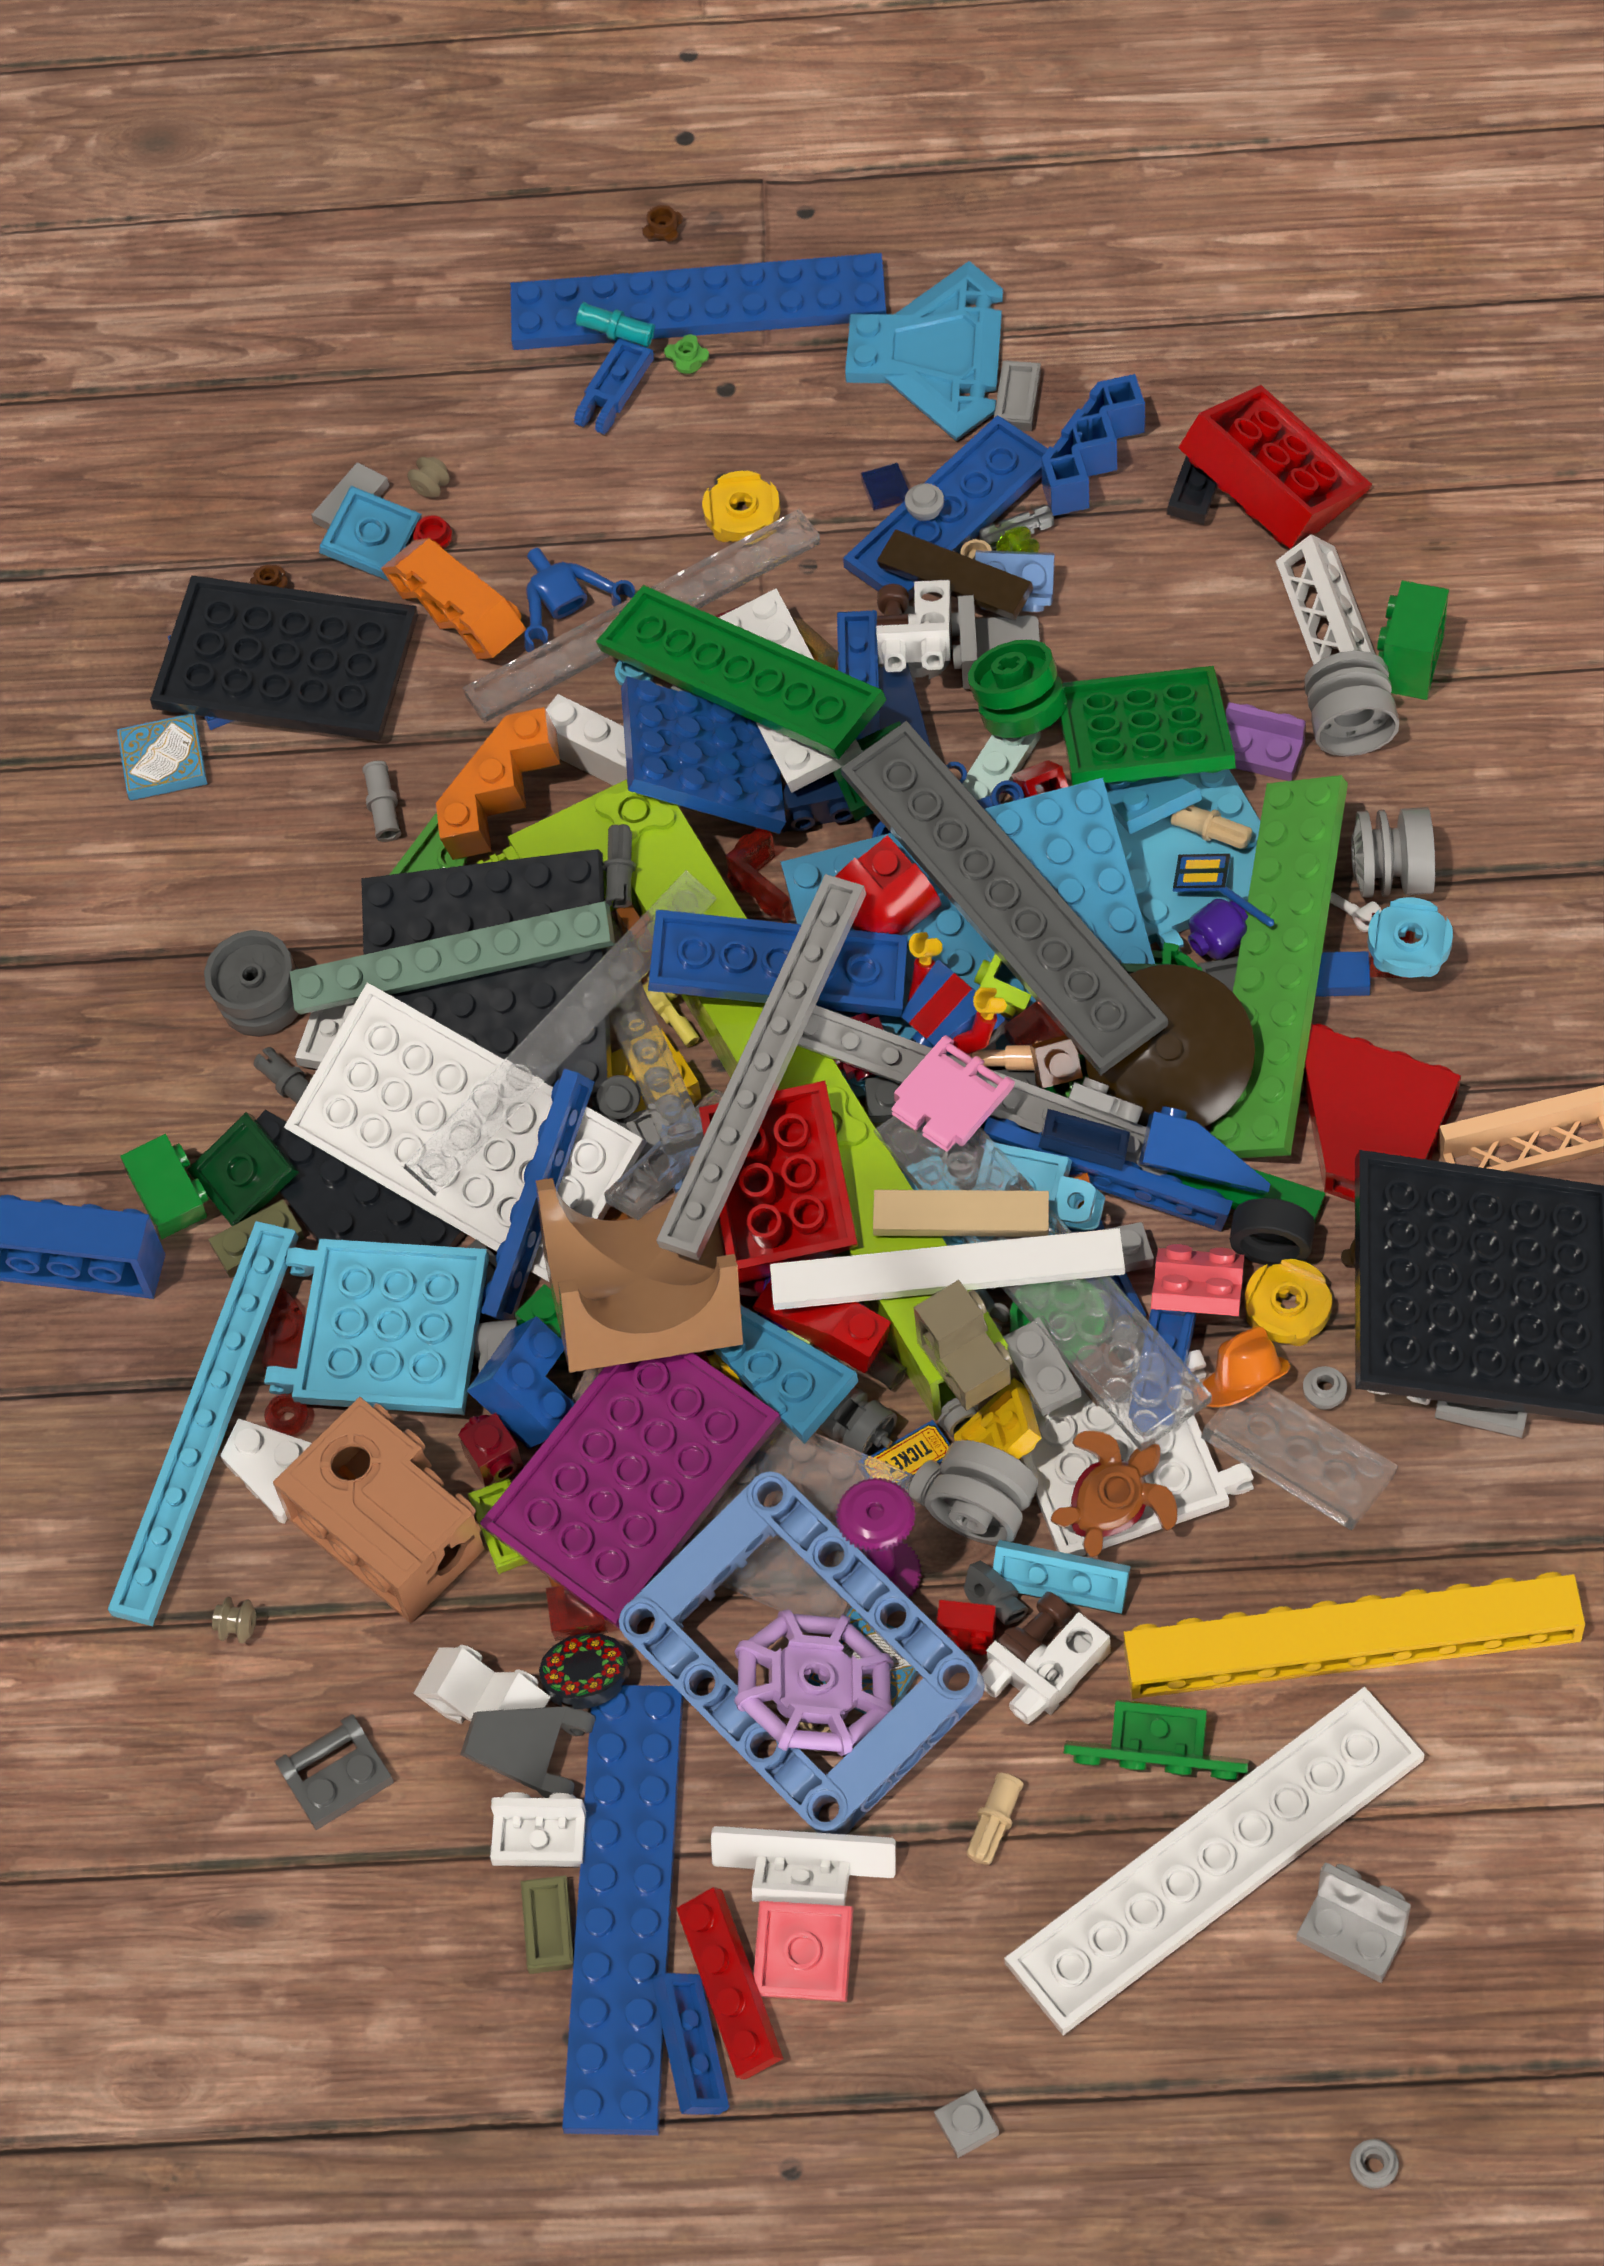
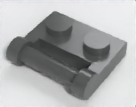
M353 1714L340 1720L341 1726L290 1757L284 1754L274 1760L278 1770L315 1830L320 1829L394 1783L392 1776ZM352 1740L357 1749L302 1781L298 1772Z

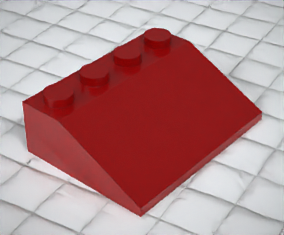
M1262 385L1200 412L1178 446L1195 467L1202 469L1216 482L1220 490L1231 495L1244 507L1245 512L1250 517L1257 519L1272 533L1279 543L1286 545L1289 549H1292L1310 534H1317L1364 495L1373 485Z
M826 1081L776 1091L720 1213L719 1219L726 1255H735L739 1283L771 1277L770 1264L824 1259L858 1246ZM719 1103L699 1107L704 1135Z

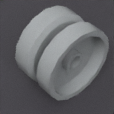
M970 1440L955 1441L949 1445L940 1464L942 1475L933 1479L925 1496V1507L944 1526L974 1541L994 1546L997 1545L999 1540L1014 1541L1022 1523V1513L1020 1511L1030 1506L1038 1488L1037 1478L1020 1460L1003 1450Z

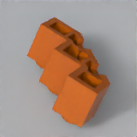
M430 538L414 540L381 567V570L402 599L418 598L440 629L455 628L477 659L494 658L526 631V627L520 620L522 615L511 601L506 600L473 571L467 569Z
M545 707L505 715L436 802L440 840L452 860L492 852L487 816L526 808L522 772L561 764L556 728Z

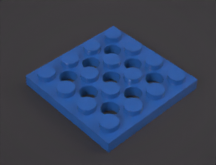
M627 676L621 687L628 791L780 834L786 823L780 769L756 722L709 700L696 697L689 692L676 691L656 685L649 680H639Z

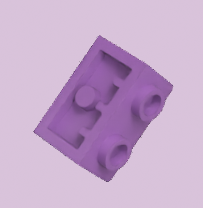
M1228 703L1226 719L1234 748L1236 769L1292 781L1305 744L1306 721L1286 713L1277 714L1261 710L1249 704Z

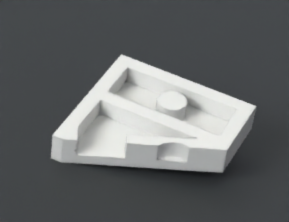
M238 1418L221 1452V1459L231 1472L245 1483L247 1489L270 1509L278 1522L285 1524L287 1516L273 1481L312 1443Z

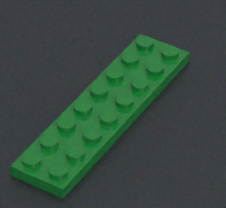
M645 585L638 590L596 641L600 651L838 760L887 700L883 691L877 687Z

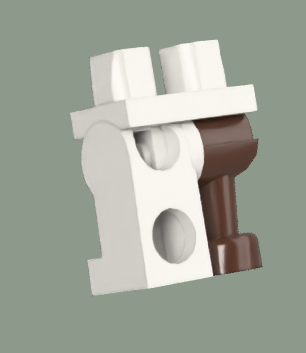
M950 580L914 582L915 614H903L908 609L909 604L908 591L903 586L888 584L880 588L877 593V606L884 615L877 617L879 664H884L887 672H900L906 668V663L922 662V667L927 670H941L944 667L945 661H950ZM929 592H937L943 596L937 601H926L921 598Z
M1049 1591L1036 1604L1039 1614L1023 1628L1010 1627L1004 1631V1634L998 1641L995 1640L986 1650L988 1662L980 1672L984 1679V1691L991 1697L997 1698L1009 1683L1020 1691L1009 1703V1708L1025 1724L1032 1722L1043 1711L1052 1715L1059 1707V1703L1073 1691L1078 1682L1096 1663L1100 1665L1111 1653L1110 1636L1078 1612L1073 1617V1612L1061 1598ZM1052 1626L1059 1628L1065 1626L1048 1647L1041 1642Z

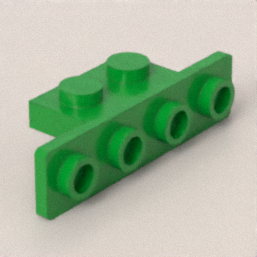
M1116 1699L1111 1745L1067 1740L1064 1744V1754L1073 1755L1074 1763L1086 1765H1100L1101 1758L1118 1759L1119 1767L1126 1769L1146 1770V1763L1165 1764L1164 1772L1191 1775L1192 1767L1211 1769V1777L1236 1780L1238 1779V1772H1248L1249 1759L1203 1754L1207 1709Z

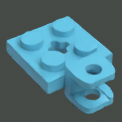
M987 1141L975 1190L1010 1191L1011 1188H1018L1020 1182H1026V1189L1029 1191H1049L1048 1235H1055L1057 1223L1061 1226L1081 1230L1097 1228L1105 1202V1196L1092 1184L1081 1179L1069 1177L1072 1160L1069 1157ZM1084 1201L1082 1207L1078 1208L1079 1203Z

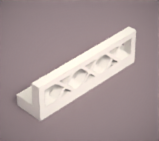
M1310 534L1276 560L1314 665L1323 658L1330 656L1332 648L1339 649V652L1356 650L1375 654L1335 546ZM1304 557L1306 564L1301 578L1295 577L1291 566ZM1309 586L1316 587L1317 596L1312 609L1306 608L1304 603ZM1321 617L1327 618L1329 622L1324 640L1318 639L1316 636V630Z

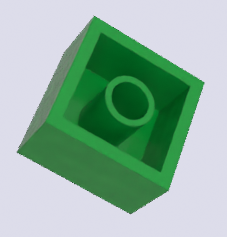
M1402 580L1398 595H1390L1386 610L1388 621L1386 627H1381L1377 650L1379 651L1378 656L1382 657L1388 668V679L1392 686L1391 693L1423 700L1428 699L1445 634L1449 589Z

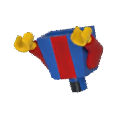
M927 932L914 933L909 939V950L917 959L914 961L912 984L901 1016L917 1031L910 1040L933 1048L943 1036L947 1035L954 1040L953 1045L967 1055L985 1049L989 1045L993 1031L1006 1020L1000 1014L1006 1010V1001L1003 998H994L997 993L996 988L982 987L975 991L939 959L935 962L932 957L941 953L943 949L941 941L938 938L928 939Z

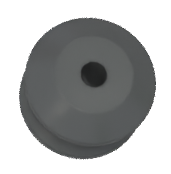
M615 1075L608 1078L601 1084L597 1092L599 1108L605 1115L615 1119L631 1115L637 1109L641 1099L640 1089L636 1082L624 1075Z

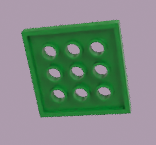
M1214 666L1063 683L1068 705L1060 717L1072 786L1103 778L1104 783L1119 781L1136 782L1146 778L1164 776L1173 778L1182 774L1216 773L1236 768L1234 748Z

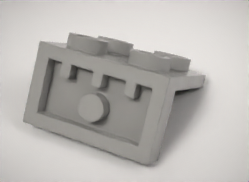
M1324 1863L1320 1870L1318 1895L1297 1933L1296 1941L1382 1983L1406 1935L1411 1905L1395 1889L1384 1885L1377 1888L1363 1881L1357 1871L1346 1865L1337 1864L1335 1867L1329 1863Z

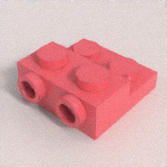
M1171 1244L1166 1248H1158L1151 1309L1239 1316L1244 1255L1236 1254L1234 1250L1229 1248H1212L1209 1252L1192 1251L1190 1246L1182 1244Z

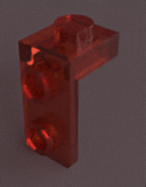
M757 828L751 834L741 837L734 849L726 855L729 871L727 876L731 884L738 891H747L753 896L763 912L769 916L775 915L785 923L791 918L789 898L758 872L775 857L773 835L767 830Z

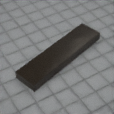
M895 529L877 559L879 568L915 582L950 580L951 596L958 598V596L974 595V605L1012 620H1016L1034 589L1032 582L897 529Z

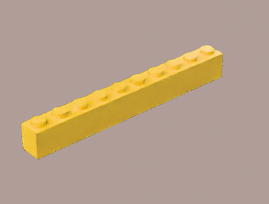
M1548 1572L1537 1576L1535 1579L1517 1581L1514 1578H1502L1485 1586L1472 1587L1470 1584H1456L1448 1587L1445 1591L1430 1593L1422 1589H1415L1404 1592L1399 1597L1382 1599L1378 1595H1368L1352 1603L1337 1604L1334 1601H1322L1312 1605L1311 1608L1297 1610L1285 1606L1276 1607L1268 1610L1266 1614L1248 1616L1243 1612H1234L1223 1616L1219 1620L1203 1621L1199 1618H1188L1179 1621L1176 1625L1158 1627L1155 1624H1142L1134 1627L1131 1631H1124V1654L1131 1698L1137 1699L1577 1643L1582 1640L1585 1620L1575 1574L1562 1576L1558 1572Z

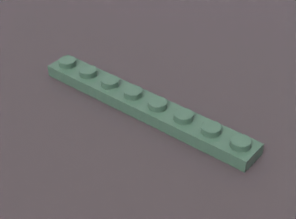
M603 901L290 971L294 1010L301 1015L355 1003L367 982L392 995L614 946L615 940L610 906Z

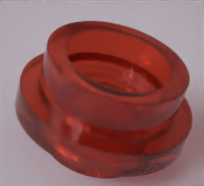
M280 1394L275 1396L267 1405L264 1414L265 1422L269 1429L291 1436L301 1431L306 1425L308 1409L306 1404L294 1402L291 1394ZM285 1413L294 1414L289 1420H280L281 1416Z

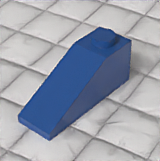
M1162 1107L1161 1113L1153 1112L1149 1115L1138 1165L1261 1195L1269 1192L1270 1183L1199 1123L1186 1119L1187 1112L1175 1108Z

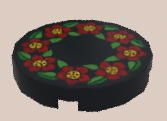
M582 1633L567 1637L553 1645L542 1658L539 1674L543 1691L550 1696V1700L560 1706H562V1703L572 1704L573 1709H587L602 1705L616 1697L623 1689L622 1683L625 1678L628 1680L630 1669L625 1649L616 1639L601 1633Z

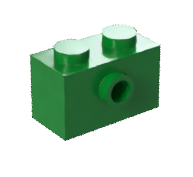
M166 1133L120 1156L124 1169L161 1239L207 1217L203 1203L209 1201V1198L200 1180L196 1178L191 1181L184 1168L190 1166V1162L180 1143L172 1146Z

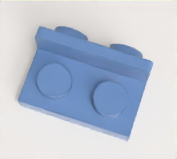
M976 550L975 560L1032 582L1034 589L1021 611L1041 612L1044 611V606H1051L1054 592L1055 553Z

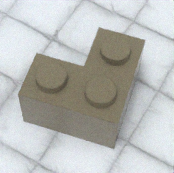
M957 1280L914 1307L918 1345L967 1411L1011 1383L1010 1365L1013 1362L1006 1348L1000 1342L993 1344L985 1333L988 1331L984 1320V1314L987 1310L980 1296L974 1290L968 1292L962 1283Z

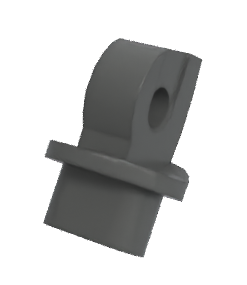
M981 1560L969 1565L964 1591L972 1603L995 1605L996 1618L1004 1625L1017 1622L1026 1615L1028 1608L1017 1599L1018 1591L1010 1581H1006L998 1572Z

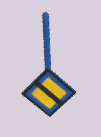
M1230 854L1178 855L1173 892L1219 891L1267 926L1272 927L1274 925L1272 918L1226 887L1231 859Z

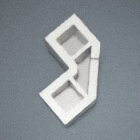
M459 1645L458 1648H438L414 1691L416 1696L444 1717L459 1724H462L464 1719L471 1722L473 1713L477 1711L545 1708L550 1699L548 1694L537 1687L539 1682L531 1674L518 1669L514 1672H494L481 1662L483 1657L480 1653L465 1645Z

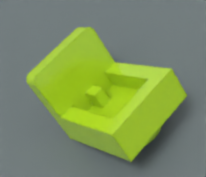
M995 953L991 962L983 960L974 983L979 984V988H996L997 993L994 998H1003L1007 1005L1006 1010L1000 1013L1002 1016L1012 1019L1015 1014L1023 1018L1032 995L996 979L1003 962Z

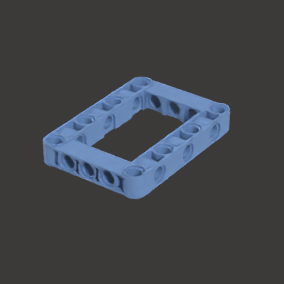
M769 1471L755 1477L652 1581L625 1605L619 1617V1626L623 1635L817 1833L843 1835L849 1833L896 1783L979 1702L984 1693V1679L972 1660L857 1547L855 1548L854 1544L850 1545V1541H846V1537H842V1533L784 1476L776 1472ZM774 1491L783 1492V1497L779 1504L773 1507L764 1506V1501L768 1494ZM770 1535L773 1538L776 1535L779 1538L782 1537L801 1557L804 1563L840 1598H843L861 1616L864 1622L923 1678L852 1749V1752L848 1753L827 1775L799 1748H788L787 1751L778 1748L779 1743L777 1741L776 1750L770 1757L758 1758L757 1751L760 1744L765 1740L775 1739L746 1711L738 1710L734 1702L735 1697L738 1695V1686L682 1630L684 1627L682 1622L706 1598L710 1601L716 1595L713 1591L738 1567L743 1569L748 1564L746 1559ZM837 1550L844 1552V1558L839 1565L831 1568L825 1567L824 1563L828 1554ZM896 1611L906 1612V1620L903 1625L894 1629L886 1627V1621L890 1614ZM646 1617H654L653 1628L646 1634H637L639 1622ZM961 1672L969 1674V1683L965 1688L959 1691H953L948 1688L952 1676ZM705 1678H715V1686L709 1694L704 1696L697 1695L696 1690L700 1681ZM830 1802L838 1803L839 1811L833 1820L828 1822L819 1820V1812L825 1804Z

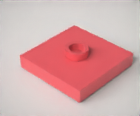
M759 1901L754 1978L761 1997L847 2002L854 1908L852 1906Z

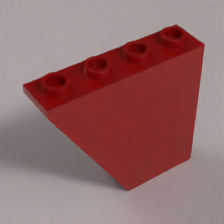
M1311 1024L1303 1084L1324 1192L1355 1203V1157L1359 1150L1431 1160L1438 1143L1439 1127L1447 1124L1457 1101L1461 1075L1453 1073L1449 1068L1442 1065L1432 1066L1415 1060L1407 1053L1401 1051L1392 1052L1374 1046L1364 1038H1351L1336 1033L1323 1024Z

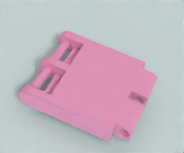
M947 1035L939 1040L894 1092V1101L896 1103L891 1109L893 1116L915 1131L926 1122L927 1124L922 1129L924 1132L922 1136L946 1152L955 1143L963 1147L1015 1085V1081L1008 1076L1003 1079L983 1065L984 1060L980 1057L975 1056L972 1058L953 1045L954 1040ZM949 1052L967 1065L963 1067L945 1054ZM979 1072L998 1086L996 1088L978 1077L977 1073Z

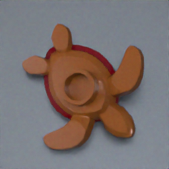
M1083 1431L1074 1437L1073 1445L1095 1455L1099 1462L1090 1465L1084 1470L1074 1487L1071 1507H1061L1055 1510L1051 1515V1522L1063 1528L1072 1525L1076 1535L1085 1537L1082 1545L1088 1557L1094 1558L1100 1554L1103 1548V1537L1121 1533L1139 1521L1146 1505L1155 1512L1162 1529L1169 1531L1175 1526L1178 1515L1176 1501L1172 1492L1166 1486L1146 1483L1145 1476L1150 1475L1160 1461L1161 1448L1159 1444H1144L1135 1449L1130 1455L1129 1460L1125 1461L1121 1459L1117 1441L1109 1434L1099 1431Z

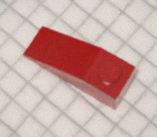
M771 1279L753 1306V1309L864 1374H866L886 1342L891 1326V1321L858 1302L774 1310Z

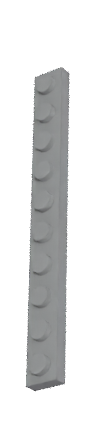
M827 874L824 875L656 1239L659 1248L699 1261L866 896L863 885Z
M815 1005L797 1045L900 1084L904 1082L932 1050L931 1047ZM945 1054L963 1067L967 1065L955 1056ZM993 1071L994 1073H996L997 1075H999V1076L1002 1077L1003 1079H1004L1005 1077H1007V1076L1004 1075V1074H1001V1073H998V1072H996V1071ZM979 1072L977 1073L978 1077L996 1088L998 1086ZM1012 1077L1009 1078L1015 1081L1013 1089L990 1115V1117L995 1119L1004 1118L1012 1120L1020 1128L1036 1134L1042 1132L1048 1109L1129 1131L1130 1137L1125 1160L1136 1164L1139 1162L1147 1128ZM1139 1165L1142 1170L1158 1176L1167 1174L1166 1171Z

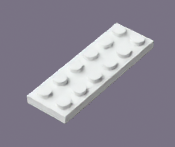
M777 588L718 617L813 659ZM756 722L791 793L840 769L862 753L855 739L838 760Z

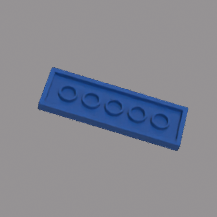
M997 415L924 482L937 486L943 493L944 506L938 516L929 521L917 520L907 511L904 501L843 557L844 568L877 591L888 584L901 585L908 591L910 601L914 597L915 581L879 568L877 559L895 529L960 554L961 548L966 542L976 539L980 535L979 531L982 528L990 526L1042 477L1041 457L1048 448Z
M656 909L648 991L766 1003L801 925ZM850 930L816 1005L828 1010L901 1017L908 936Z

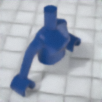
M540 548L532 549L527 554V558L538 573L531 577L526 587L530 626L525 631V650L529 654H534L535 648L532 639H539L545 647L548 646V632L542 626L541 602L547 607L554 619L568 616L586 603L588 596L576 578L611 594V603L617 610L622 608L619 595H627L631 600L635 595L634 585L627 580H620L614 583L576 563L559 562L551 565Z

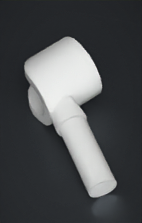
M1333 892L1331 893L1330 903L1352 916L1355 925L1361 932H1368L1371 918L1378 910L1379 913L1382 911L1374 901L1359 908L1356 904L1350 903Z

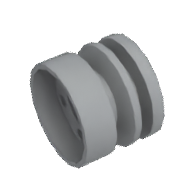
M1365 651L1339 652L1317 662L1305 675L1304 688L1308 697V707L1312 712L1311 722L1314 737L1321 750L1338 756L1363 755L1380 749L1389 743L1399 731V718L1395 700L1391 696L1392 686L1388 679L1389 672L1382 657Z
M1428 807L1400 809L1397 828H1390L1385 810L1377 811L1376 829H1372L1368 811H1357L1355 828L1351 837L1353 873L1358 882L1362 898L1373 897L1375 879L1377 878L1382 897L1390 895L1393 877H1400L1401 887L1405 895L1432 894L1434 892L1435 847L1432 819Z

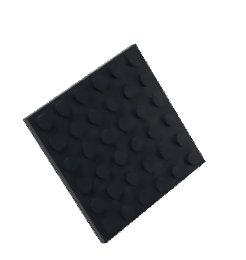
M599 849L361 878L363 955L605 901L603 853ZM607 947L391 995L551 1087H554L556 1081L561 1078L563 1070L567 1069L593 1080L595 1083L590 1097H597L601 1084L612 1077Z
M1359 1150L1355 1157V1389L1604 1423V1185Z

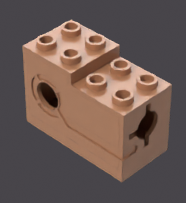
M359 1397L273 1481V1485L287 1519L411 1624L485 1550L480 1536L482 1529L475 1521L474 1514L476 1510L472 1504L458 1493L454 1497L443 1489V1481L436 1473L429 1469L432 1465L424 1455L425 1445L422 1440L409 1429H406L404 1432L398 1429L393 1424V1417L381 1405L375 1403L371 1406ZM345 1465L357 1479L345 1480L338 1471Z

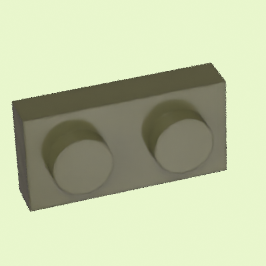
M284 1200L269 1206L208 1239L229 1278L234 1277L256 1221L295 1230L299 1237L297 1243L305 1239L300 1226Z

